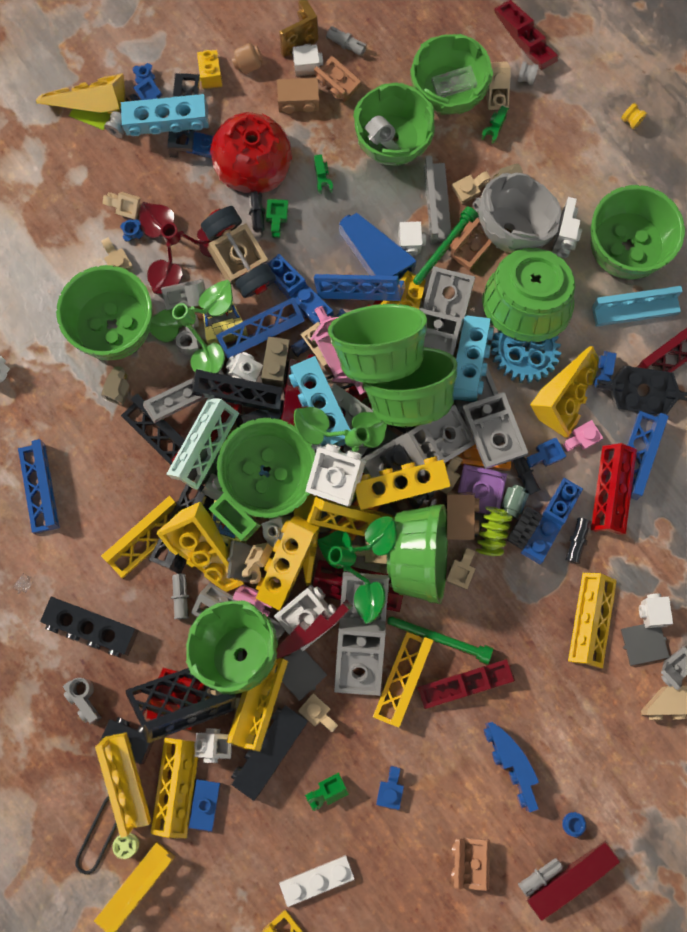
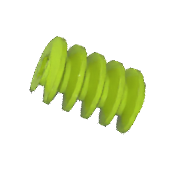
M486 506L485 509L490 511L491 514L483 516L489 522L481 524L487 530L479 532V535L485 539L477 541L483 547L477 548L476 551L487 556H501L504 554V550L501 547L506 546L504 538L508 537V532L505 530L510 529V524L506 521H511L512 515L503 509Z

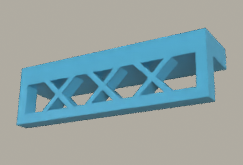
M675 286L599 297L592 306L595 325L598 327L679 315L681 310L678 297L683 292L682 287Z

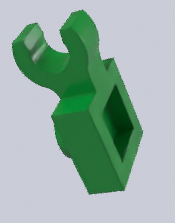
M501 105L498 112L494 111L490 120L492 126L486 127L483 130L482 140L485 139L486 135H492L491 143L494 144L506 120L508 107Z
M322 154L314 155L318 193L322 194L323 186H328L331 193L333 192V183L330 179L326 178V175L329 174L328 163L323 162Z
M267 199L266 222H272V237L280 238L281 223H287L288 200Z
M338 772L319 782L320 788L307 793L305 796L312 811H316L322 807L324 801L330 805L349 795Z

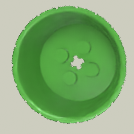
M643 185L620 187L611 191L610 194L608 193L597 205L591 222L590 241L594 258L606 272L622 279L644 278L663 268L680 251L685 237L684 220L676 204L659 190ZM631 240L634 248L630 247L629 250H626L622 242Z
M540 248L516 250L500 262L497 270L491 275L484 288L482 305L487 318H491V323L496 329L511 338L526 342H540L554 338L566 329L572 318L575 292L574 276L567 263L553 252ZM531 275H539L541 283L531 282Z
M101 265L83 270L84 272L75 275L65 285L57 302L56 316L62 334L75 348L97 359L111 361L130 356L143 345L150 331L152 302L146 286L135 274L121 267ZM116 319L117 328L107 329V321Z
M372 305L358 308L339 316L329 325L328 334L340 361L341 369L347 377L366 383L389 382L404 378L421 366L424 357L423 349L427 331V318L424 312L408 305Z
M424 347V357L421 366L412 374L389 382H362L373 413L380 421L399 427L424 425L445 416L451 410L454 402L453 394L458 365L455 357L440 349Z
M260 418L255 421H248L232 431L227 437L228 439L224 441L217 460L218 480L228 500L239 510L252 516L264 518L283 516L302 505L307 496L310 495V493L305 491L315 459V452L312 449V445L305 442L299 436L295 426L279 419ZM264 465V467L269 466L271 468L269 477L259 475L261 471L260 466Z
M444 504L432 505L431 507L398 512L394 519L396 523V543L392 551L387 554V571L393 590L400 595L425 600L429 603L441 604L445 590L448 557Z

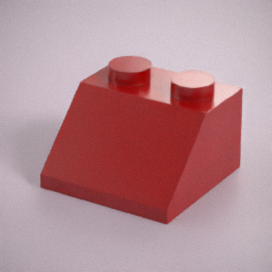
M162 668L158 678L178 671ZM184 677L179 679L178 683L189 687L192 679ZM196 681L193 688L204 692L205 685ZM161 685L157 687L156 691L168 695L171 687ZM174 689L172 696L183 700L187 692ZM190 694L187 701L195 704L200 702L202 697ZM152 697L150 705L161 708L165 700ZM168 702L165 710L174 712L179 710L180 705ZM147 710L146 718L150 720L155 719L158 713Z

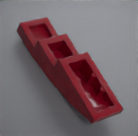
M508 0L494 8V12L505 29L534 64L539 65L538 68L541 71L558 61V54L546 44V37L534 27V20L512 0Z
M346 599L332 616L324 610L310 626L303 620L277 648L276 659L291 654L317 639L344 616L353 605Z
M506 659L419 686L418 690L424 709L514 682L515 678L509 660Z
M604 841L568 865L566 870L549 880L547 886L529 896L527 902L538 918L543 921L620 863V859L609 844Z

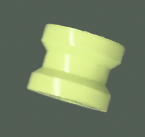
M129 833L127 837L121 838L118 836L113 842V852L121 859L133 856L139 849V840L132 833Z

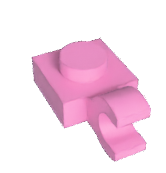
M591 420L572 431L574 437L565 441L563 447L566 452L579 445L582 450H585L600 442L603 437Z
M245 584L241 585L236 590L233 600L250 602L268 617L270 612L265 610L264 606L272 607L256 599L259 591Z

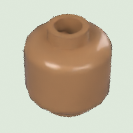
M247 43L234 50L235 58L232 59L236 70H241L242 73L248 74L261 67L263 56L257 45L254 46L252 43Z

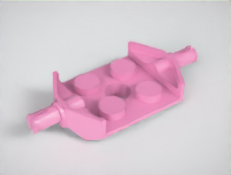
M323 306L316 308L314 311L320 319V325L310 340L315 339L335 377L332 381L352 382L359 395L364 394L366 391L363 388L362 382L352 380L344 374L336 351L330 341L328 327L339 317H328Z

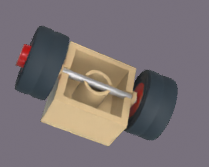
M227 206L213 211L201 223V228L207 238L212 241L209 243L208 251L224 278L229 280L231 285L235 283L244 298L255 294L259 295L268 289L267 287L276 280V277L267 264L268 259L248 225L245 223L239 226L242 220L237 214L236 209L233 206Z

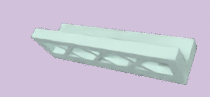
M208 398L166 475L172 479L181 480L191 488L198 490L239 413L222 399ZM223 410L230 414L225 423L221 421ZM217 429L218 438L215 442H211L210 434L213 430ZM207 448L208 456L205 461L201 462L200 453L202 449ZM196 468L197 477L193 482L187 477L191 469Z

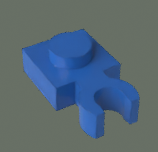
M150 76L133 87L141 100L158 99L163 96Z

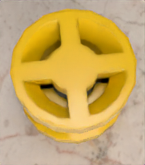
M633 103L622 115L621 120L628 122L634 130L645 119L647 112L641 111L638 105Z

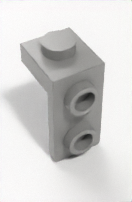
M686 645L665 660L661 670L663 681L669 687L673 686L676 690L681 688L683 678L687 676Z

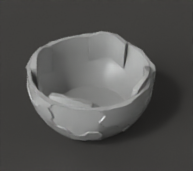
M501 174L487 183L480 198L478 216L482 229L488 239L504 252L512 253L523 248H541L550 242L558 232L562 218L557 198L544 185L535 181L527 174Z

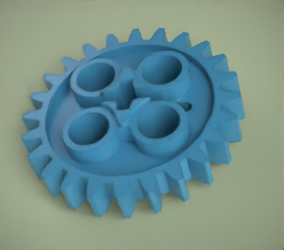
M498 329V333L495 332L493 336L495 340L491 343V346L494 347L491 354L497 355L493 359V363L500 362L497 369H505L503 376L509 373L512 374V381L515 377H519V383H522L524 378H526L528 384H530L534 377L539 382L541 376L547 378L548 372L552 373L555 369L554 366L559 363V360L556 358H559L561 352L557 351L561 344L555 343L559 336L541 341L542 344L532 341L515 340ZM509 355H516L518 360H512ZM531 358H536L539 364H534Z

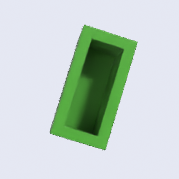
M224 493L209 508L241 541L246 542L261 526L251 515L235 507Z

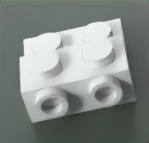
M568 197L562 210V219L552 248V252L562 258L569 257L570 251L575 250L577 241L579 242L582 229L579 228L580 220L576 219L578 208L575 207L577 199Z
M327 444L326 447H318L305 492L351 506L356 485L361 481L366 460L361 459L362 454L354 451H348L347 454L340 452V447L333 444Z
M310 585L274 617L290 635L303 620L310 626L324 610L332 616L337 608L333 604L328 605L324 601L325 594L319 587L316 586L314 588ZM315 639L314 641H312L311 643L305 645L304 647H302V648H300V649H301L302 651H304L307 647H309V646H310L312 643H314L317 639Z

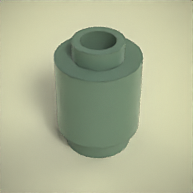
M518 485L507 488L501 508L511 514L513 519H518L519 515H522L529 496L525 492L526 489Z

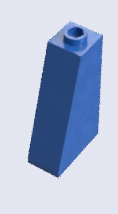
M358 213L352 216L347 215L340 221L339 233L369 275L398 276L401 279L407 271L412 272L415 270V258Z

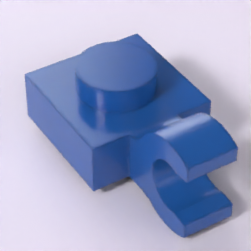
M604 351V355H600L598 368H601L602 373L595 378L594 387H596V384L599 385L597 379L611 380L617 353Z
M556 437L538 445L535 448L538 453L526 459L530 468L540 462H543L544 466L547 467L565 459L566 454Z
M390 766L388 781H380L376 805L400 809L404 788L403 785L397 784L400 767Z

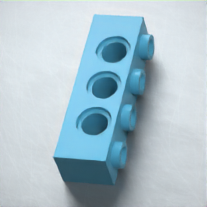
M204 94L121 102L122 127L127 136L209 128L208 105Z
M465 315L456 358L458 365L453 394L454 400L476 402L478 394H483L484 382L481 381V377L486 376L487 363H484L485 358L490 356L491 345H488V340H492L494 334V327H490L491 318Z
M313 356L291 366V375L288 376L294 388L298 387L301 393L298 395L302 407H314L315 402L323 401L326 405L321 410L325 412L330 421L335 423V426L326 432H338L346 429L350 431L316 357ZM309 381L316 384L312 389H307L304 385ZM324 436L320 445L323 447L327 444H333L340 447L346 444L345 436Z

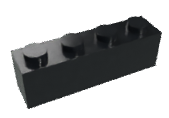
M286 705L283 709L278 707L271 717L275 721L270 728L267 727L260 752L249 750L244 757L247 759V762L243 768L238 766L231 776L234 779L231 785L253 801L257 799L309 722Z

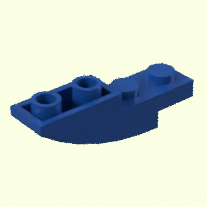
M280 254L267 263L276 277L274 283L288 299L295 298L301 314L306 319L309 318L314 324L317 322L320 324V319L314 311L320 306H323L328 317L334 316L333 310L306 284L305 279Z
M566 478L562 479L543 511V517L521 554L541 565L583 488Z
M493 722L485 723V737L488 743L492 742L495 750L492 752L496 766L500 765L502 769L511 768L512 771L508 773L512 784H517L520 793L517 794V799L521 808H525L528 812L538 810L539 808L531 786L539 783L529 760L516 742L503 729Z

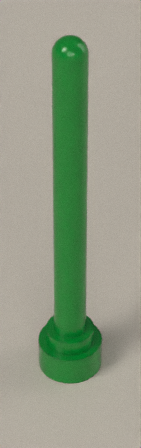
M465 207L461 212L460 222L413 279L415 285L422 283L433 269V266L438 263L450 248L453 240L462 233L466 225L470 221L473 223L479 218L475 209Z
M393 616L387 619V623L391 626L476 656V659H479L480 663L488 665L493 647L487 645L476 647Z

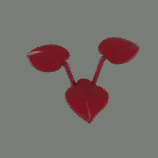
M142 202L140 224L143 232L151 238H158L162 235L167 246L168 262L162 259L156 260L149 266L147 271V279L153 293L162 294V287L179 284L183 276L181 266L172 264L171 245L177 244L181 237H184L196 245L200 244V252L204 256L212 258L208 251L209 243L212 241L207 238L202 228L197 232L199 240H195L183 231H179L174 224V214L168 207Z

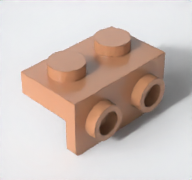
M333 56L320 69L317 66L314 68L315 78H318V83L323 87L326 85L330 88V93L336 99L341 98L346 102L362 85L361 80Z
M478 218L473 223L470 221L463 230L464 234L460 238L456 237L450 245L452 248L450 257L469 271L493 244L480 226Z
M475 838L455 839L452 847L455 866L451 873L454 889L489 890L490 840Z

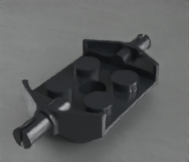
M623 365L613 380L597 379V383L605 385L596 384V388L610 391L617 409L653 414L663 413L667 415L677 401H687V397H685L687 392L679 390L673 372ZM641 384L648 386L649 391L645 396H640L637 392Z

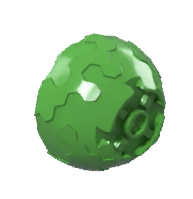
M448 34L430 38L421 44L414 57L410 76L412 87L421 92L432 103L434 112L450 115L462 114L480 103L492 82L493 70L487 51L479 42L462 34ZM451 87L453 92L446 93L443 91V88Z
M403 83L381 84L358 101L353 112L355 132L360 148L371 159L384 165L398 166L413 161L417 156L423 154L435 134L434 107L432 103L414 87ZM374 117H384L394 127V136L398 138L396 143L402 150L382 149L380 142L376 145L368 138L370 134L364 127Z
M241 600L216 603L204 610L189 629L186 644V663L191 675H194L204 685L222 694H238L256 687L266 679L275 664L278 642L274 626L265 613L259 611L250 602ZM243 650L247 651L246 659L241 662L237 661V654Z

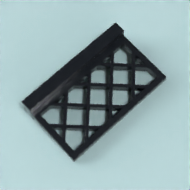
M189 668L126 690V696L144 731L143 736L147 743L234 711L236 695L220 694L215 696L209 694L210 687L208 686L205 692L194 689L195 682L201 681L194 675H191ZM186 677L192 679V682L188 687L179 684V679ZM165 685L171 688L168 695L157 692V687ZM174 689L187 692L183 700L172 696ZM144 693L149 696L144 703L136 700L134 695ZM190 694L202 697L201 701L195 704L187 700ZM152 697L165 700L161 708L150 705ZM168 702L180 705L179 710L174 712L165 710ZM146 710L158 713L155 719L147 722L144 714Z

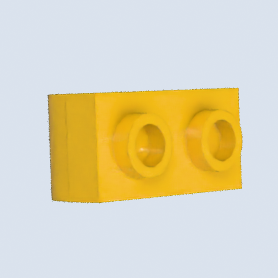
M217 50L197 52L202 89L222 87Z

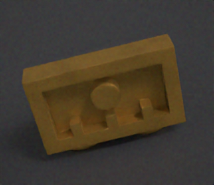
M307 0L298 1L299 10L297 14L300 21L279 32L281 54L283 57L293 55V47L306 44L313 45L318 41L317 15Z

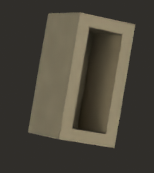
M268 337L261 376L263 384L284 388L290 354L289 339Z

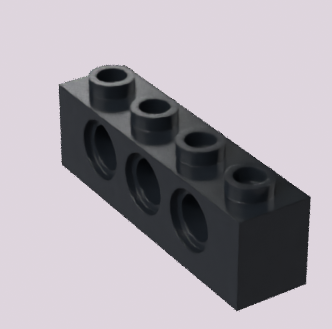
M52 596L40 620L41 623L46 624V630L57 634L59 630L67 632V638L78 642L80 638L88 640V646L100 650L101 646L109 648V654L121 658L122 654L129 656L139 630ZM71 614L73 621L69 626H65L63 620L65 616ZM92 622L94 625L92 633L85 634V625ZM113 630L115 638L112 642L107 643L105 634Z

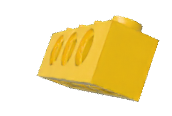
M437 456L424 459V464L415 466V462L401 465L402 470L393 472L392 468L379 471V476L372 478L370 474L362 475L361 481L357 483L355 489L360 510L451 487L444 459L438 460ZM420 470H426L429 473V479L425 483H420L417 480V474ZM398 476H404L407 480L406 486L402 489L396 488L394 484ZM378 481L382 482L385 486L384 492L379 495L374 494L372 491V485Z
M297 515L290 521H285L281 529L284 535L281 540L278 539L272 550L275 552L273 559L270 558L264 568V571L267 572L265 578L261 577L256 586V590L259 591L256 596L257 600L279 611L282 609L320 526L310 524L306 519ZM290 539L296 540L298 546H294L290 542ZM281 558L287 559L290 565L284 564ZM273 577L278 578L281 584L276 583Z

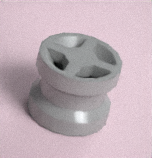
M523 61L517 82L525 81L533 86L539 65H528L527 62Z
M113 112L110 116L111 120L106 122L104 127L113 136L122 138L124 129L122 127L121 113Z

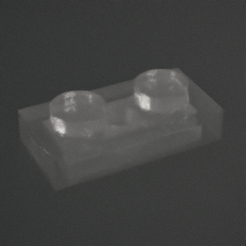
M471 66L432 77L435 93L441 97L477 88V81Z

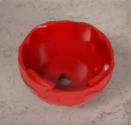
M252 112L239 113L227 119L215 133L210 148L213 167L219 180L228 188L244 193L253 191L265 193L275 189L285 179L292 160L291 144L282 126L265 114ZM254 135L257 137V141L250 143L246 140V137Z

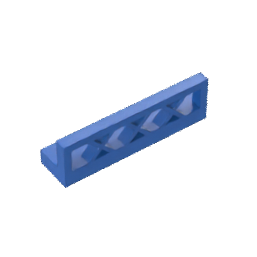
M315 274L314 276L317 295L321 299L401 301L405 290V283L399 280L398 276Z
M292 297L216 334V337L224 350L225 357L228 359L267 340L268 337H273L305 320L295 298ZM292 304L295 313L286 318L282 317L283 308ZM270 314L277 317L274 324L268 327L262 326L265 316ZM246 325L258 326L255 333L249 336L242 335ZM230 333L238 336L237 341L229 346H226L222 338Z
M642 411L638 412L627 444L635 448L634 440L642 437L646 445L644 450L636 454L639 467L637 470H634L636 476L635 479L633 477L631 498L634 500H638L643 496L669 417L666 414L660 413L656 417ZM642 418L653 422L651 430L643 431L640 426Z
M41 439L31 441L32 446L18 448L33 534L60 528L46 444ZM33 452L35 460L33 465L26 462L25 453ZM34 470L37 471L38 477L36 486L29 482V477ZM37 491L41 495L42 504L40 507L33 504L32 500ZM42 512L44 513L45 526L37 527L36 519Z

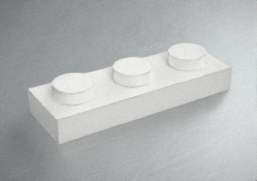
M345 855L281 881L279 884L287 907L352 881L354 876Z

